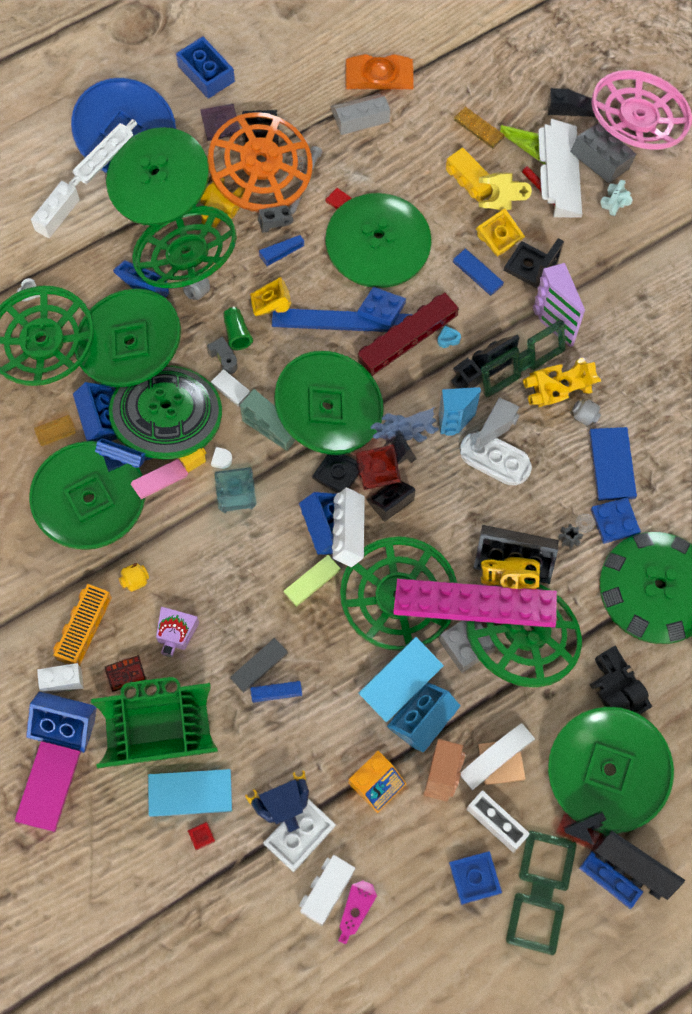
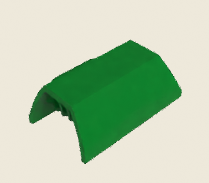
M166 677L129 682L122 686L121 695L91 699V703L100 710L106 719L107 750L102 760L96 764L97 769L218 752V748L210 735L207 713V699L211 684L205 683L181 687L180 682L176 678ZM172 683L177 685V689L174 692L167 691L168 685ZM155 686L157 688L155 694L147 695L146 692L149 687ZM130 689H135V696L132 698H127V691Z

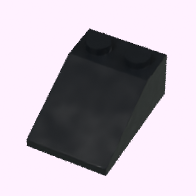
M518 334L502 338L499 341H493L486 349L478 350L473 354L472 359L483 372L484 381L513 364L520 338Z

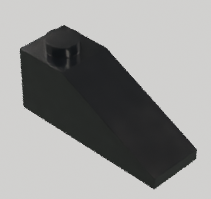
M550 89L548 115L596 117L592 109V98L570 89Z

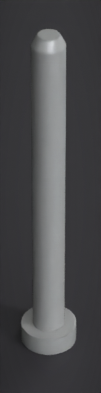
M316 146L311 147L310 150L313 162L312 170L317 158L321 157L323 152L321 148ZM307 164L306 169H305V171H304V174H305V175H306V173H307L308 164ZM302 180L300 181L297 190H298V189L300 188V186L302 185V183H303ZM302 195L290 205L291 214L296 212Z

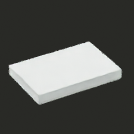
M309 799L307 807L303 809V813L296 816L300 826L299 829L288 833L283 821L263 842L293 873L336 827V824Z

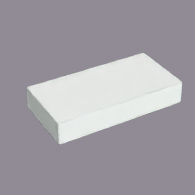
M224 369L211 381V384L237 406L251 393Z

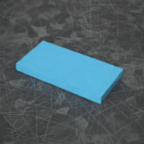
M414 637L358 694L387 723L444 665L417 637Z
M231 769L148 774L149 817L232 812Z

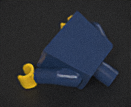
M302 770L301 777H297L295 772H293L294 780L259 795L253 789L255 795L249 798L246 794L245 798L252 805L257 815L268 823L275 822V824H279L284 821L288 833L300 828L296 816L303 813V809L307 807L309 797L304 770Z

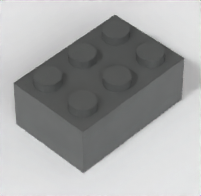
M599 123L578 135L570 151L608 183L629 170L637 155L630 147L611 135Z

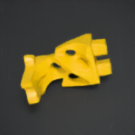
M579 358L570 370L563 373L561 369L563 368L562 364L530 373V376L522 380L525 388L533 387L534 394L528 395L529 405H538V408L551 405L569 398L568 393L574 390H582L585 394L593 393L592 385L601 382L600 377L596 373L595 362L587 363L584 358ZM555 371L557 375L553 378L549 377V373ZM563 379L567 380L569 385L565 386L561 384V381ZM554 391L559 393L558 397L552 395Z

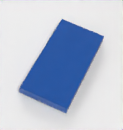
M628 428L590 429L589 434L598 501L619 500L627 497L628 499H636L637 492Z

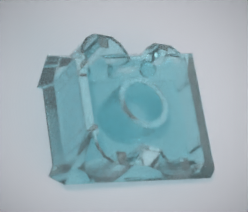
M251 467L214 473L219 510L226 513L227 511L248 508L252 510L256 506Z

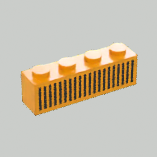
M87 584L86 588L81 590L78 605L73 607L70 614L71 619L63 627V636L53 649L54 657L58 661L68 665L78 663L79 666L81 665L112 599L108 591Z

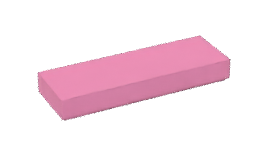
M179 459L133 480L131 485L140 499H143L186 478L188 472Z

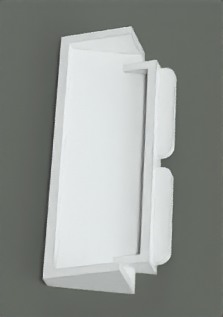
M551 119L550 125L545 124L538 131L540 160L545 162V165H542L540 168L542 198L547 200V203H555L553 217H582L579 158L570 152L577 138V126Z

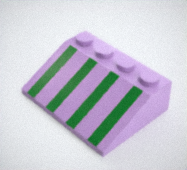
M562 263L543 269L537 296H535L533 311L547 328L569 347L574 346L585 309L566 264Z

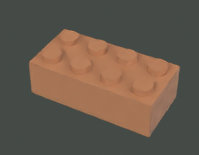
M438 739L423 796L448 802L449 797L454 796L461 776L460 769L466 754L462 752L463 745Z

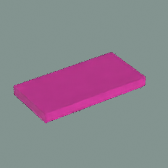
M40 742L15 818L16 823L56 832L81 754L80 751Z

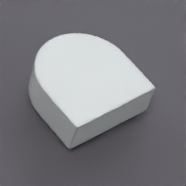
M216 447L211 466L220 469L228 468L232 464L230 451Z

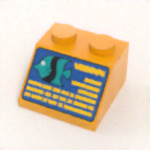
M377 751L349 778L348 784L378 813L406 785V782L395 767Z

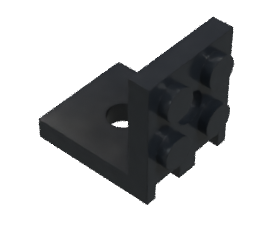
M557 238L547 254L521 241L504 266L503 271L538 289L543 269L558 265L564 241ZM525 261H529V262H531L533 265L530 266V267H527V266H525L523 263H524Z

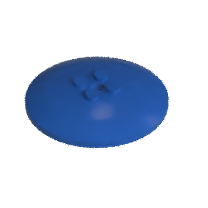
M128 78L106 79L90 86L77 100L71 118L73 139L79 152L86 158L119 124L126 126L132 119L137 123V126L131 130L133 136L153 128L167 127L176 129L172 110L156 90L142 82ZM111 160L101 169V171L107 173Z

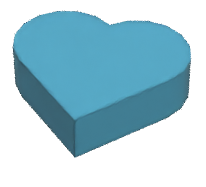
M445 325L438 336L437 343L441 348L458 345L461 341V334Z

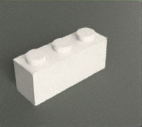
M61 180L31 218L36 232L47 238L53 235L80 200L76 188H72L68 183Z
M483 790L467 808L470 814L513 853L530 835L527 830Z
M335 855L331 859L327 858L321 868L324 870L320 878L318 876L315 877L310 886L313 889L309 896L305 895L299 905L302 907L300 912L321 926L324 925L355 872V867Z

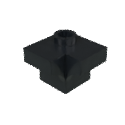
M467 357L453 368L457 375L451 380V383L456 389L475 388L484 381V374L473 359L470 360Z

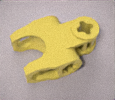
M492 173L479 177V183L490 184L493 190L488 200L479 201V207L511 210L512 201L527 200L532 193L531 186L525 182L512 181L513 173Z

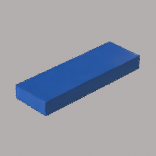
M464 249L453 259V263L490 296L503 286L504 282L467 249Z
M591 851L579 869L626 907L632 909L643 891L626 877L613 870V867L607 862L603 863L594 857L596 854Z

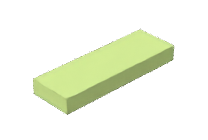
M327 555L286 588L284 594L297 607L339 573L341 568Z

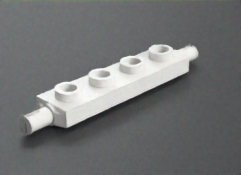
M132 119L126 126L119 124L73 170L75 177L69 182V185L75 188L80 181L87 184L115 156L122 146L133 137L131 130L137 126L136 121L134 122Z

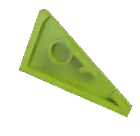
M501 125L500 133L545 165V162L540 160L539 136L537 133Z

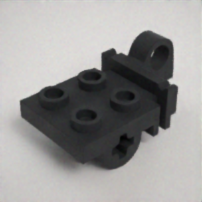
M616 645L595 658L597 666L605 675L590 683V687L592 689L600 688L596 693L604 707L623 708L639 715L653 707L648 700L649 694L647 689L639 680H636L633 675L635 674L634 671L627 672L631 667L627 665Z

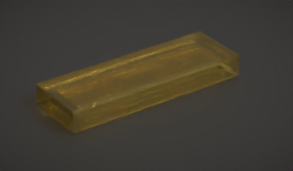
M466 106L454 117L455 122L492 149L504 139L505 135Z

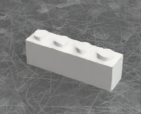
M346 487L334 497L332 549L333 559L353 567L364 558L365 496Z

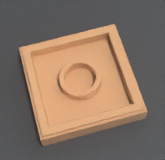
M496 742L478 744L479 756ZM521 751L493 772L484 781V786L525 781Z

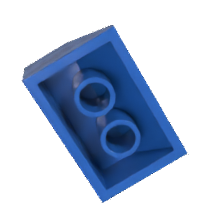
M85 382L73 393L86 441H98L101 438L109 441L118 439L111 427L109 418V405L112 395L116 390L115 387Z
M313 492L299 503L317 554H333L335 493Z
M39 691L30 703L26 738L85 752L95 724L97 708L94 705Z

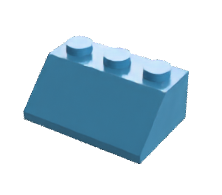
M480 387L442 390L438 414L440 434L452 436L460 433L475 417L481 392Z
M427 682L400 709L387 727L411 747L424 753L461 705L449 691Z

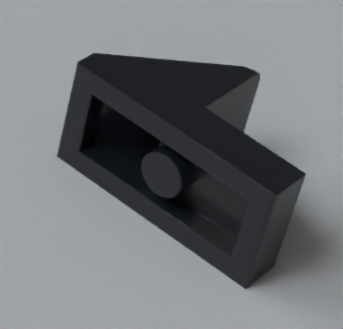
M401 434L395 438L386 450V454L394 466H397L406 459L410 463L417 460Z
M599 811L563 827V830L571 836L594 845L587 828L591 827L592 830L603 826L602 822L606 821L603 812Z

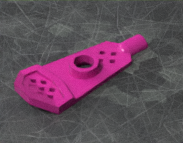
M366 881L352 884L340 923L342 933L338 940L339 942L346 944L349 936L356 934L374 903L377 894L372 884ZM354 908L359 910L357 917L351 915V910Z

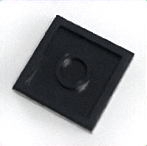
M327 454L312 475V479L334 492L340 493L346 487L349 489L352 487L363 471L364 465L346 454Z

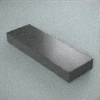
M274 638L237 670L230 679L245 693L288 654V651Z

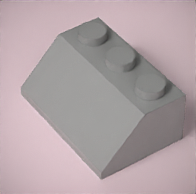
M379 93L331 106V111L341 135L390 122L389 105L385 96Z

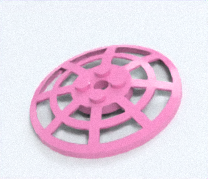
M635 70L613 72L598 82L592 94V109L599 123L611 135L635 147L652 150L672 147L685 138L692 124L691 109L684 96L669 82L650 73ZM622 79L636 80L635 88L619 90L615 88L612 82ZM643 81L659 87L667 94L660 99L653 93L642 90ZM607 85L612 94L607 98L606 103L603 104L597 101L596 98L600 90ZM635 94L634 97L626 100L621 95ZM642 96L650 98L651 100L655 101V103L652 104L648 100L643 99ZM615 98L621 104L619 110L610 107L611 102ZM673 98L681 108L684 117L673 118V114L666 103ZM660 107L666 113L667 118L660 117L658 111ZM598 108L605 111L606 117L612 126L603 119ZM611 114L619 116L621 122L616 124ZM657 124H668L665 132L662 133L656 129ZM674 124H684V129L678 139L675 140L668 136ZM628 127L635 131L636 136L627 133L623 129ZM651 132L656 137L644 138L643 133ZM661 139L667 142L663 144L645 143L659 141Z

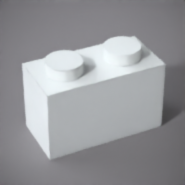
M78 663L37 669L39 690L41 692L53 694L84 689L82 669Z

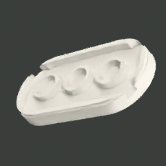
M481 431L470 433L464 437L460 447V454L464 462L469 466L507 485H519L528 479L532 466L528 455L522 450L498 438L479 449H475L474 447Z

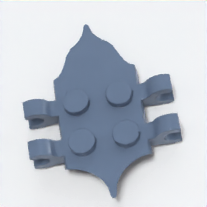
M435 407L406 418L402 415L387 413L382 417V420H386L384 424L376 422L371 426V429L377 430L373 438L385 439L386 444L384 446H386L401 434L405 441L414 438L417 442L421 443L427 439V436H422L421 432L426 430L428 433L434 434L439 430L437 427L432 426L436 422V419L432 418Z

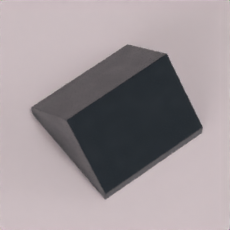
M395 478L366 500L385 522L414 501L416 490L413 486Z

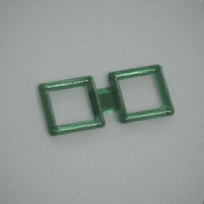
M558 320L527 340V349L519 353V348L514 347L482 366L484 395L486 397L494 395L520 379L522 371L527 368L535 370L566 350L564 321ZM557 330L558 347L536 360L535 343ZM512 358L514 374L491 387L489 371Z
M530 830V835L526 838L519 878L532 883L530 895L523 893L515 894L506 942L522 948L555 955L565 907L561 903L553 902L552 896L554 889L567 891L569 888L577 844L572 840ZM535 840L567 848L561 881L528 873ZM522 902L555 911L549 945L515 937Z

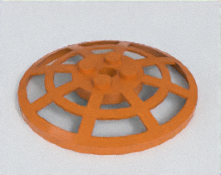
M259 112L246 113L230 119L215 133L208 150L209 173L218 191L231 203L249 211L259 212L261 209L289 206L300 198L310 182L313 162L308 143L293 125L271 114ZM259 117L273 121L271 126L261 124L248 125L245 119ZM236 121L239 122L242 128L235 132L229 141L218 139L220 134L229 125ZM279 123L293 131L301 142L292 143L283 132L277 129ZM252 130H267L268 133L266 138H256ZM245 133L249 141L244 146L235 144L234 141ZM274 135L280 136L287 145L278 147L272 141ZM215 146L225 148L224 160L226 168L219 172H216L214 166ZM304 148L308 160L306 175L297 170L298 157L296 150ZM230 150L241 153L240 162L231 165ZM291 151L292 167L282 162V154ZM262 155L266 158V161L260 162L256 157ZM243 169L250 176L248 183L240 179L235 172ZM280 169L289 173L285 180L279 184L277 183L275 175ZM230 175L239 186L245 189L242 199L231 193L222 184L220 179ZM294 176L302 180L303 183L300 188L284 200L281 189L287 186ZM257 179H268L271 187H256L254 185ZM252 192L261 194L274 192L277 203L255 204L248 201Z

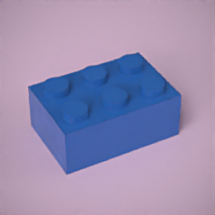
M203 36L176 53L178 67L208 99L235 82L234 68Z

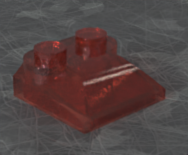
M394 444L355 452L363 490L401 482Z

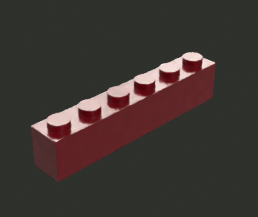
M446 292L435 296L429 304L422 305L416 313L406 316L400 324L392 326L386 334L376 337L370 345L363 346L358 352L359 363L372 376L456 318L459 307Z

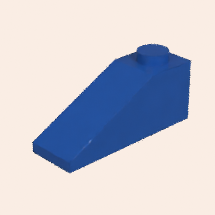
M125 260L113 269L114 273L133 289L150 290L163 297L169 295L168 288L154 287L143 281L131 262ZM142 268V272L147 278L153 281L161 278L157 273Z

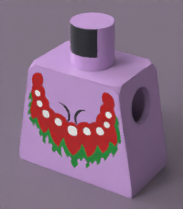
M161 607L156 638L158 643L164 644L161 652L162 655L173 657L175 648L186 649L199 625L197 616Z

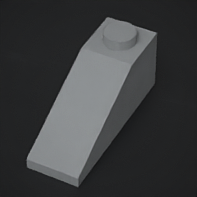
M498 398L477 438L474 448L479 449L509 431L512 424L516 425L520 416L517 414L520 406Z

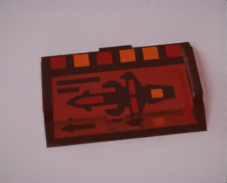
M139 655L104 666L112 692L121 690L122 686L126 683L147 680Z

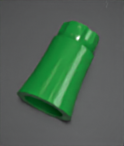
M231 307L223 313L228 345L231 350L246 349L253 343V338L248 331L240 310L236 307Z

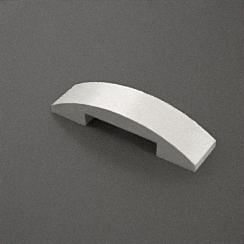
M521 723L461 772V777L474 790L515 754L533 742L535 738Z

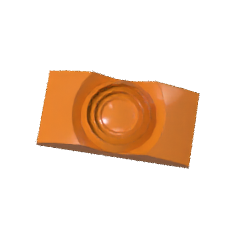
M364 54L346 59V89L414 88L413 59L396 54L386 57H373Z

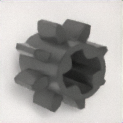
M569 524L568 528H561L562 534H559L558 539L562 540V547L568 546L569 549H572L573 545H580L581 542L578 539H582L583 534H579V527L575 528Z

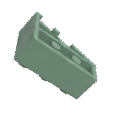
M253 389L240 404L242 421L288 451L296 440L282 425L275 406Z

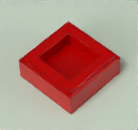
M207 822L187 830L196 851L215 842Z

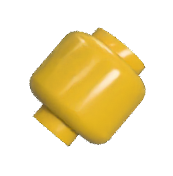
M134 563L123 568L120 573L121 577L118 578L123 589L127 588L130 592H134L146 586L149 575L144 565L140 566L138 563Z

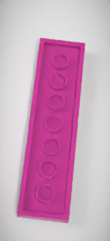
M397 579L394 615L555 628L557 591Z

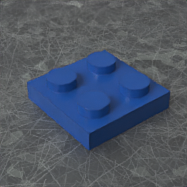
M373 287L358 309V315L391 327L406 304V298Z
M628 497L593 506L590 509L603 544L628 538L641 532Z
M490 851L449 862L461 905L502 894Z

